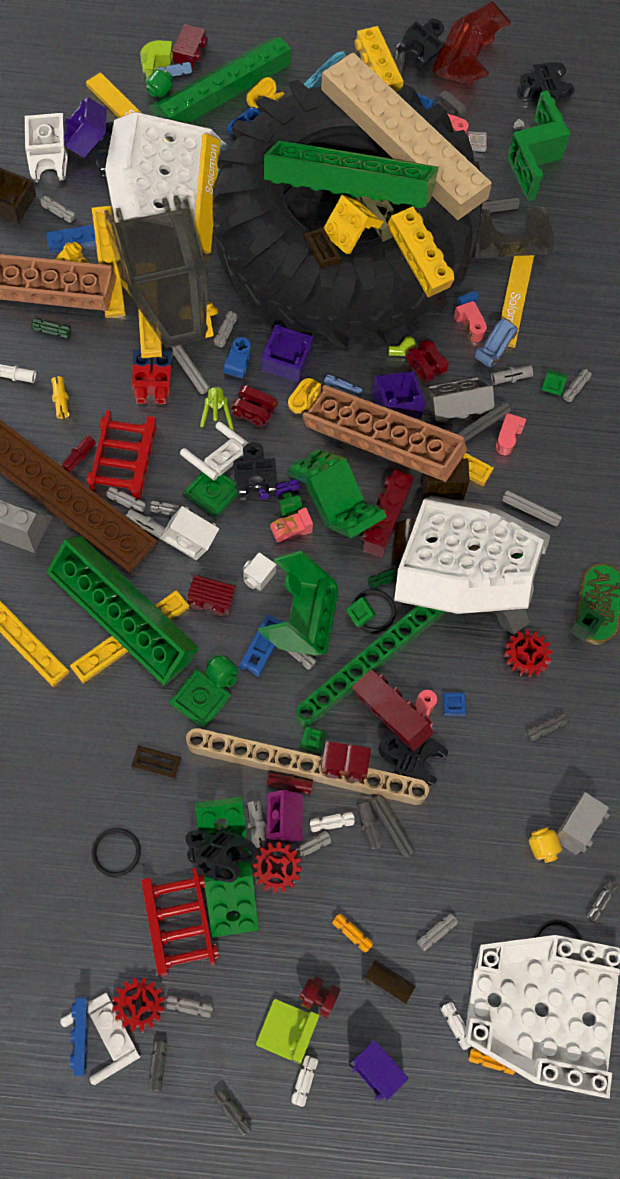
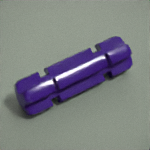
M291 479L288 480V483L286 481L277 483L276 496L288 493V491H298V480ZM259 488L258 492L261 500L268 499L269 494Z

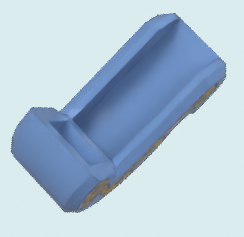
M505 318L500 319L484 346L476 349L475 359L487 367L496 365L506 352L510 341L515 338L518 332L517 326Z

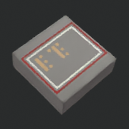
M468 131L467 136L472 150L486 152L487 132Z

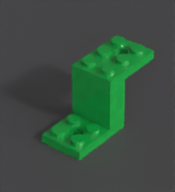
M548 90L540 93L534 116L538 126L513 132L507 155L509 163L528 201L536 199L539 185L543 178L542 169L538 165L562 159L570 137V130L565 125L562 114L558 112L555 100L550 96Z
M318 449L311 452L308 458L297 460L292 463V467L286 469L290 477L306 483L325 527L352 538L387 517L383 509L365 502L348 461L344 457Z
M242 796L195 803L198 830L216 835L220 829H224L247 839ZM218 819H226V820H227V821H226L225 823H223V824H217V823H215V821L218 820ZM243 847V850L249 853V850ZM251 862L235 863L240 869V876L231 883L204 876L212 938L259 931ZM230 911H238L235 915L227 914Z

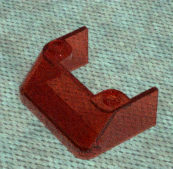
M494 1L461 17L452 25L432 69L438 77L466 86L472 85L477 80L488 76L489 72L477 60L478 54L483 46L490 45L494 41V36L498 30L511 24V21Z

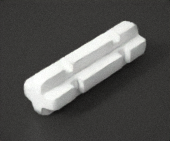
M352 812L343 813L342 816L336 814L322 817L320 820L319 818H314L310 820V829L312 832H318L323 828L324 830L340 828L342 825L350 826L355 823L354 815Z
M449 1002L441 1007V1012L444 1017L447 1016V1023L454 1036L459 1038L460 1041L458 1043L460 1047L466 1050L471 1047L466 1043V1026L460 1015L456 1014L455 1011L457 1010L454 1004Z
M311 1056L304 1057L302 1063L304 1068L300 1069L295 1086L297 1091L296 1093L293 1092L291 1103L302 1107L305 1105L307 1100L305 1095L309 1093L314 1076L312 1071L313 1069L316 1070L318 1063L316 1058Z

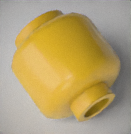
M549 827L533 831L528 842L534 857L537 860L544 859L545 863L558 859L557 854L562 851V845L557 832L552 829L549 830Z

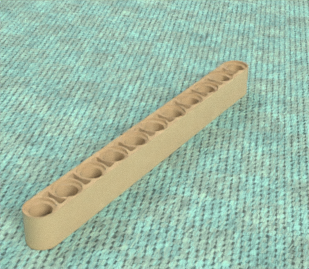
M199 728L191 729L186 736L188 749L192 753L288 776L294 775L293 777L370 795H382L383 798L413 805L422 804L429 793L428 784L420 779L368 768L367 779H362V782L349 781L345 776L333 779L321 773L323 757ZM199 737L203 741L199 745H193L191 740ZM221 742L225 747L222 750H215L213 745ZM243 747L247 752L244 755H237L235 750ZM264 752L269 757L262 761L257 758V755ZM286 757L291 763L283 766L279 763V760ZM307 762L310 763L313 766V768L309 771H305L301 768V765ZM375 778L378 780L379 785L371 786L367 780ZM390 784H399L401 790L398 792L393 791L390 788ZM412 789H421L423 796H415L412 793Z

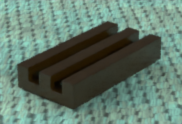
M324 227L304 234V240L321 270L325 269L326 265L332 267L333 263L341 264V257ZM319 234H320L321 238L323 239L325 245L327 246L329 252L331 253V255H332L331 258H330V256L328 255V253H327V251H326V249H325V246H324L323 243L320 241V239H319V237H318Z
M138 745L131 768L175 780L182 759L179 756ZM140 753H145L155 757L163 758L166 760L173 761L175 763L174 765H171L154 759L140 756ZM138 761L172 770V772H167L164 770L139 764Z

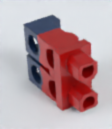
M133 350L132 389L136 403L145 404L147 403V396H155V403L166 404L167 398L171 393L172 351H162V356L168 359H159V357H153L152 359L138 358L141 356V350Z

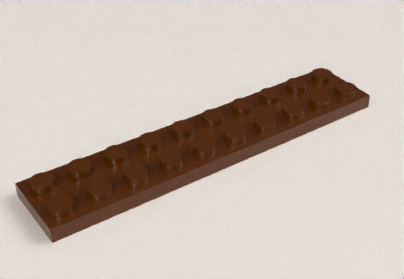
M0 420V473L130 574L158 545L157 540Z

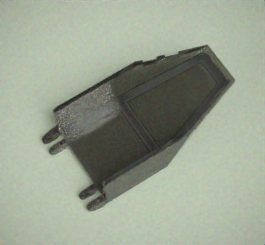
M178 195L173 196V203L176 208L174 211H170L167 198L162 199L165 213L124 221L121 209L116 208L115 213L118 223H115L113 215H110L109 210L104 211L105 225L122 286L166 349L205 340L209 275L188 199H184L181 203Z

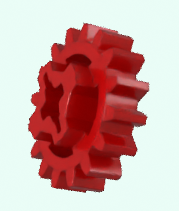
M526 630L524 635L518 631L516 637H510V643H507L505 646L507 651H505L504 657L509 658L506 662L507 665H513L512 672L519 670V676H522L525 672L528 678H530L533 672L536 676H539L541 670L546 671L548 668L547 664H550L552 661L549 656L552 655L553 650H547L550 642H543L544 635L539 638L537 637V631L531 635L529 630ZM522 642V646L515 648L518 643ZM542 659L540 663L534 665L535 661Z
M278 841L277 846L273 847V844L268 842V849H265L263 846L260 847L262 854L257 855L256 859L258 862L252 863V867L257 868V871L253 872V876L260 877L257 881L258 885L265 883V891L269 887H273V893H276L277 888L281 887V890L286 892V885L293 888L294 883L292 880L300 879L296 872L302 871V867L297 866V863L301 862V857H294L297 850L289 851L290 844L287 843L285 847H281V841ZM279 851L285 854L281 857L274 856L271 852ZM263 859L268 863V868L264 872L261 869ZM272 861L276 864L282 863V873L278 870L272 871ZM290 861L293 864L291 875L286 870V866ZM272 877L280 878L282 882H272L270 879Z
M133 978L131 985L127 981L123 983L124 990L117 988L116 993L119 997H113L112 1002L117 1004V1006L112 1008V1012L118 1013L115 1017L116 1022L123 1021L122 1029L129 1025L131 1026V1033L134 1032L135 1027H139L140 1032L143 1033L144 1026L147 1025L148 1028L152 1029V1021H160L161 1018L157 1013L164 1012L165 1008L159 1005L164 1003L165 998H158L162 990L153 989L155 982L147 985L146 978H143L141 983H138L137 979ZM137 990V993H135L131 997H125V995L130 991ZM146 992H148L152 996L154 1003L153 1001H149V999L145 995ZM141 995L142 1007L138 1010V1014L135 1015L136 1009L134 1004H136ZM123 1009L129 1011L131 1019L124 1014ZM151 1013L150 1017L143 1021H139L141 1016H143L144 1014Z

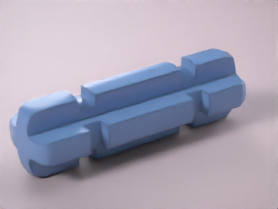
M184 62L182 65L179 63L165 66V68H156L162 71L167 70L172 77L192 72L190 62Z
M327 375L324 379L323 384L359 398L361 397L362 389L355 386L354 388L352 384L341 379L336 380L332 375Z

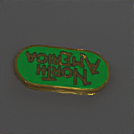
M600 563L591 566L585 572L581 582L574 623H576L586 607L606 618L594 637L588 636L586 642L590 644L601 645L615 636L619 628L620 571L609 564Z

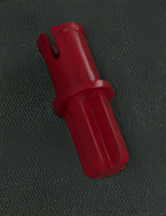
M86 435L77 447L71 449L72 453L62 463V467L66 471L72 472L81 460L86 459V454L96 445L95 440Z
M270 773L267 785L269 787L311 795L313 781L293 777L294 775L289 777Z

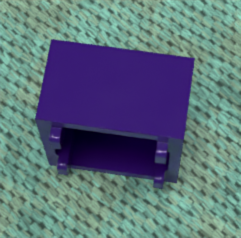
M89 97L82 100L73 115L65 120V147L85 158L106 133L107 108Z
M275 325L262 355V370L300 382L313 350L314 337Z
M414 371L375 376L371 391L375 404L415 419L422 417L426 402Z
M375 1040L350 1063L353 1067L350 1072L353 1074L356 1071L377 1094L376 1101H387L409 1079Z

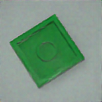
M203 472L183 492L185 498L215 520L238 496L235 482L225 474L212 480Z
M196 669L169 701V705L205 730L232 695L224 688H218L205 674Z

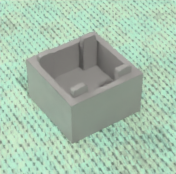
M585 792L574 804L557 832L561 845L576 855L580 851L584 853L587 849L586 846H592L593 842L590 839L597 827L603 823L602 819H608L610 816L606 813L609 807Z

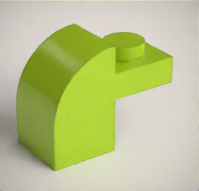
M151 41L142 48L140 52L141 65L143 66V73H146V79L156 68H165V66L172 65V41Z

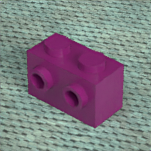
M287 790L267 793L266 839L277 842L281 841L282 843H291L303 839L302 794Z

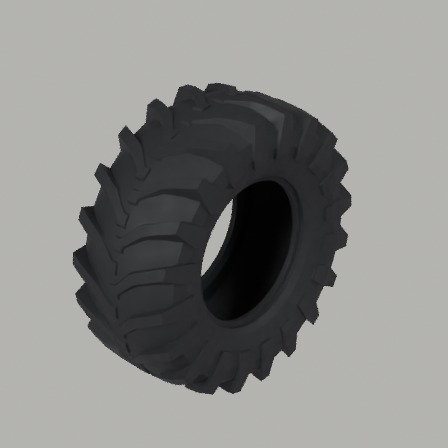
M295 80L288 83L293 93L292 95L278 102L266 96L258 99L256 103L262 113L252 122L237 120L233 125L232 133L237 140L230 150H222L219 155L217 167L221 172L217 179V186L213 189V203H215L213 207V223L216 247L224 271L228 274L230 283L243 303L251 301L256 313L269 326L273 327L282 320L287 328L292 331L312 336L314 332L324 334L336 348H348L349 336L365 335L375 345L387 343L384 335L385 331L400 326L405 327L411 332L420 329L421 326L416 318L427 312L430 308L441 311L448 304V299L445 295L456 282L460 283L465 278L468 271L466 265L471 260L478 239L482 203L459 220L450 214L433 196L426 207H414L416 212L421 215L425 228L431 232L437 249L439 248L442 251L447 266L453 270L455 278L450 288L431 297H427L393 237L382 242L380 237L357 242L350 254H346L333 243L341 257V264L333 263L332 267L326 265L325 269L321 270L304 240V234L311 231L304 227L289 210L292 202L311 188L304 186L293 187L288 183L275 184L271 180H265L264 155L279 140L389 159L393 158L321 90V86L309 89L301 81ZM404 84L397 94L480 171L479 161H474L473 150L465 131H453L447 111L439 103L424 109L415 89ZM405 203L395 204L400 211L412 207V205ZM318 235L320 241H321V242L323 243V245L325 246V249H326L328 255H329L330 258H331V257H332L331 253L329 252V250H328L327 246L325 245V243H324L323 239L321 238V236Z

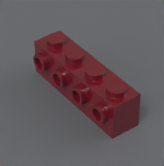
M395 469L392 476H387L384 484L386 491L384 494L380 493L376 503L379 506L378 508L384 510L387 517L364 531L361 539L364 541V552L383 558L412 488L414 476Z
M371 669L352 686V689L358 699L411 750L415 751L434 734L430 727L432 722L424 713L420 715L416 712V706L410 700L405 701L402 698L403 695L395 686L391 688L388 685L389 682L381 673L377 675Z

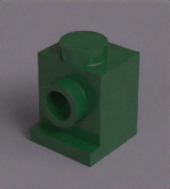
M586 607L570 633L585 642L588 636L594 637L606 618Z

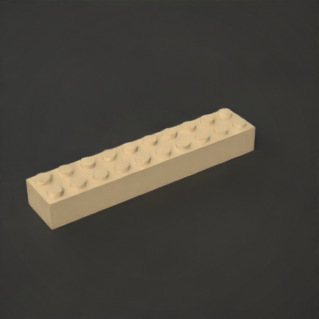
M354 52L322 72L321 90L393 159L439 167L432 196L457 220L488 199L492 182Z

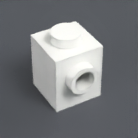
M258 553L252 561L248 560L243 567L244 582L250 588H256L261 591L276 573V564L261 553Z

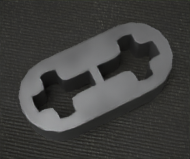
M444 90L436 96V103H439L447 111V114L462 119L467 115V109L464 104L448 91Z

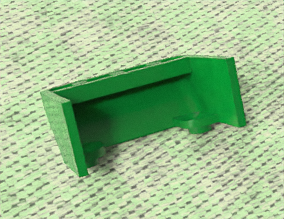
M303 551L274 558V562L287 573L285 587L294 596L289 622L259 628L258 632L281 650L314 656L325 654L328 650L338 597L336 581Z

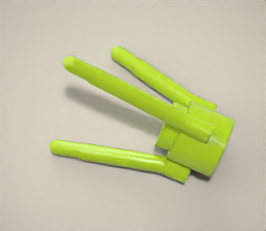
M218 387L210 388L208 390V398H205V407L200 427L203 428L205 425L209 406L213 408L214 421L218 420V409L223 406L229 428L234 431L228 408V399L224 397V390Z

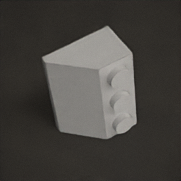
M481 376L423 387L430 416L438 422L449 421V418L453 417L466 418L469 414L474 413L486 414L489 410L495 409L493 386Z

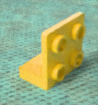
M341 195L324 229L336 246L346 254H350L365 228L370 229V227L380 229L384 221L358 200Z

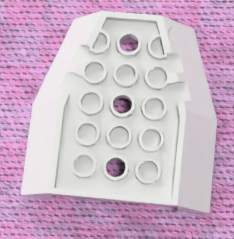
M137 112L115 119L105 167L115 223L123 222L125 227L135 228L136 220L174 228L171 217L182 215L188 239L193 240L202 135L207 133L221 140L220 153L222 150H227V144L212 129ZM170 136L173 137L175 141L169 142L165 138ZM166 169L169 171V174H161L160 170ZM160 202L164 207L157 208L154 206V203Z
M430 496L423 500L399 565L394 599L402 603L456 614L526 609L529 607L534 591L533 579L541 554L546 552L550 535L493 506ZM431 537H436L438 539L434 543L427 542V540ZM472 545H478L480 547L476 551H471L468 549ZM514 553H520L523 555L519 559H514L511 557Z
M558 935L480 945L466 1019V1043L535 1084L609 1099L612 1073L608 1072L618 976L620 975V948ZM494 993L500 997V1005L498 1007L489 1005L488 996ZM537 1003H543L547 1007L545 1017H540L536 1014L535 1006ZM586 1012L594 1016L595 1021L591 1027L583 1023L582 1017Z

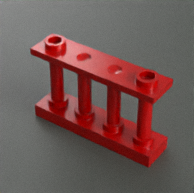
M106 410L105 417H101L100 429L102 430L93 469L87 475V484L90 485L92 491L96 493L97 484L128 488L132 496L136 497V500H141L157 428L156 417L147 416L146 423L138 425L112 421L111 411ZM110 429L141 433L143 436L142 442L133 443L108 439ZM106 447L137 451V454H139L138 460L133 462L104 457ZM104 465L130 469L135 472L134 478L125 480L100 476L101 467Z
M196 868L192 869L194 878L158 886L156 883L152 884L150 878L141 880L159 978L169 976L168 969H171L173 965L209 958L210 965L214 966V959L219 958L217 945L211 944L201 888H205L203 875L196 872ZM196 887L198 901L163 909L156 907L155 898H159V895ZM200 910L202 925L169 932L160 930L159 922L163 921V918ZM205 934L207 944L205 949L173 956L165 955L163 945H167L169 941Z

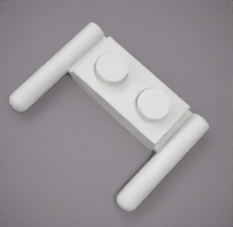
M217 422L216 429L230 438V440L205 458L204 462L186 448L180 451L182 457L212 480H215L231 468L233 462L240 461L243 458V447L249 443L222 422Z
M107 992L89 1002L88 1014H90L114 1062L90 1076L89 1080L93 1085L140 1058L125 1028H121L122 1021H115L118 1013L112 1012L114 1006ZM71 1013L60 1020L63 1027H67L75 1022V1018H72Z

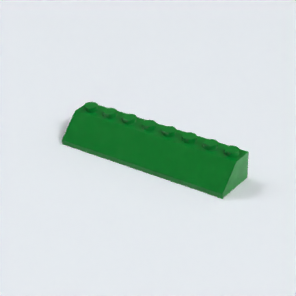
M281 37L269 38L150 105L149 109L156 117L188 124L256 85L261 79L270 77L291 65V48Z
M279 140L264 155V179L271 180L272 183H288L293 187L306 186L316 191L322 189L329 190L333 194L346 193L352 197H370L374 201L387 200L393 204L405 203L415 208L426 207L431 200L439 170L437 166Z
M73 537L63 541L46 573L163 685H167L190 664L200 647L83 537Z

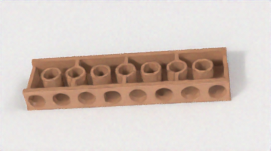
M0 254V300L108 311L116 281L112 266Z
M326 385L322 387L323 392L310 410L302 414L307 428L445 482L467 452L463 436Z

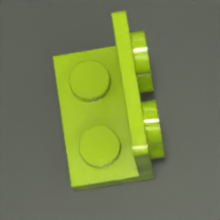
M274 999L256 1045L297 1064H301L320 1015L313 1012L307 1013Z

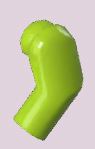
M407 336L399 346H388V356H405L407 349L415 347V340L411 336Z

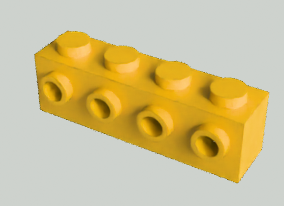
M375 26L357 31V39H355L354 43L356 50L361 54V60L397 93L403 86L404 81L379 27Z
M413 206L392 215L388 222L389 231L427 297L450 288L455 279L453 270L444 261L442 251L439 248L437 249L431 232L423 224L421 215L416 212Z

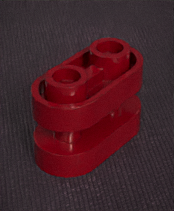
M428 339L419 343V350L413 346L405 351L408 363L424 383L433 380L434 373L437 376H441L448 371L447 367L449 364L447 359L440 355L435 343Z
M241 386L237 394L240 399H234L230 406L233 415L250 420L256 426L267 425L271 418L269 412H274L278 405L277 400L252 387Z
M317 976L313 980L309 978L299 997L303 1001L301 1006L310 1010L314 1003L321 1007L318 1015L327 1019L341 989L332 985L330 991L321 987L323 979Z

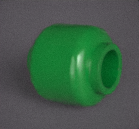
M156 69L146 79L147 86L145 88L152 97L163 98L173 88L171 81L173 77L167 70Z
M216 655L207 662L206 675L218 688L231 687L236 683L239 669L228 656Z

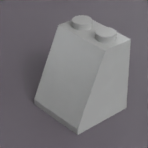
M0 499V541L35 553L52 519V515L14 501Z

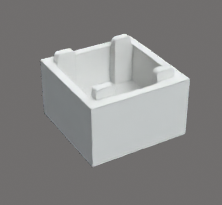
M182 506L171 518L160 539L197 560L208 550L219 528L216 527L215 523L211 524L188 510L189 507Z

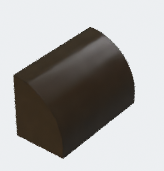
M404 519L396 524L391 565H400L416 519Z
M376 959L363 979L365 983L402 1007L406 1005L416 985Z

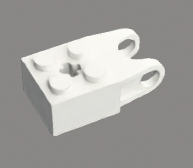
M63 113L25 116V150L30 175L34 183L39 182L42 172L47 169L56 170L59 181L66 179L68 148L65 147L64 135L66 134V124Z

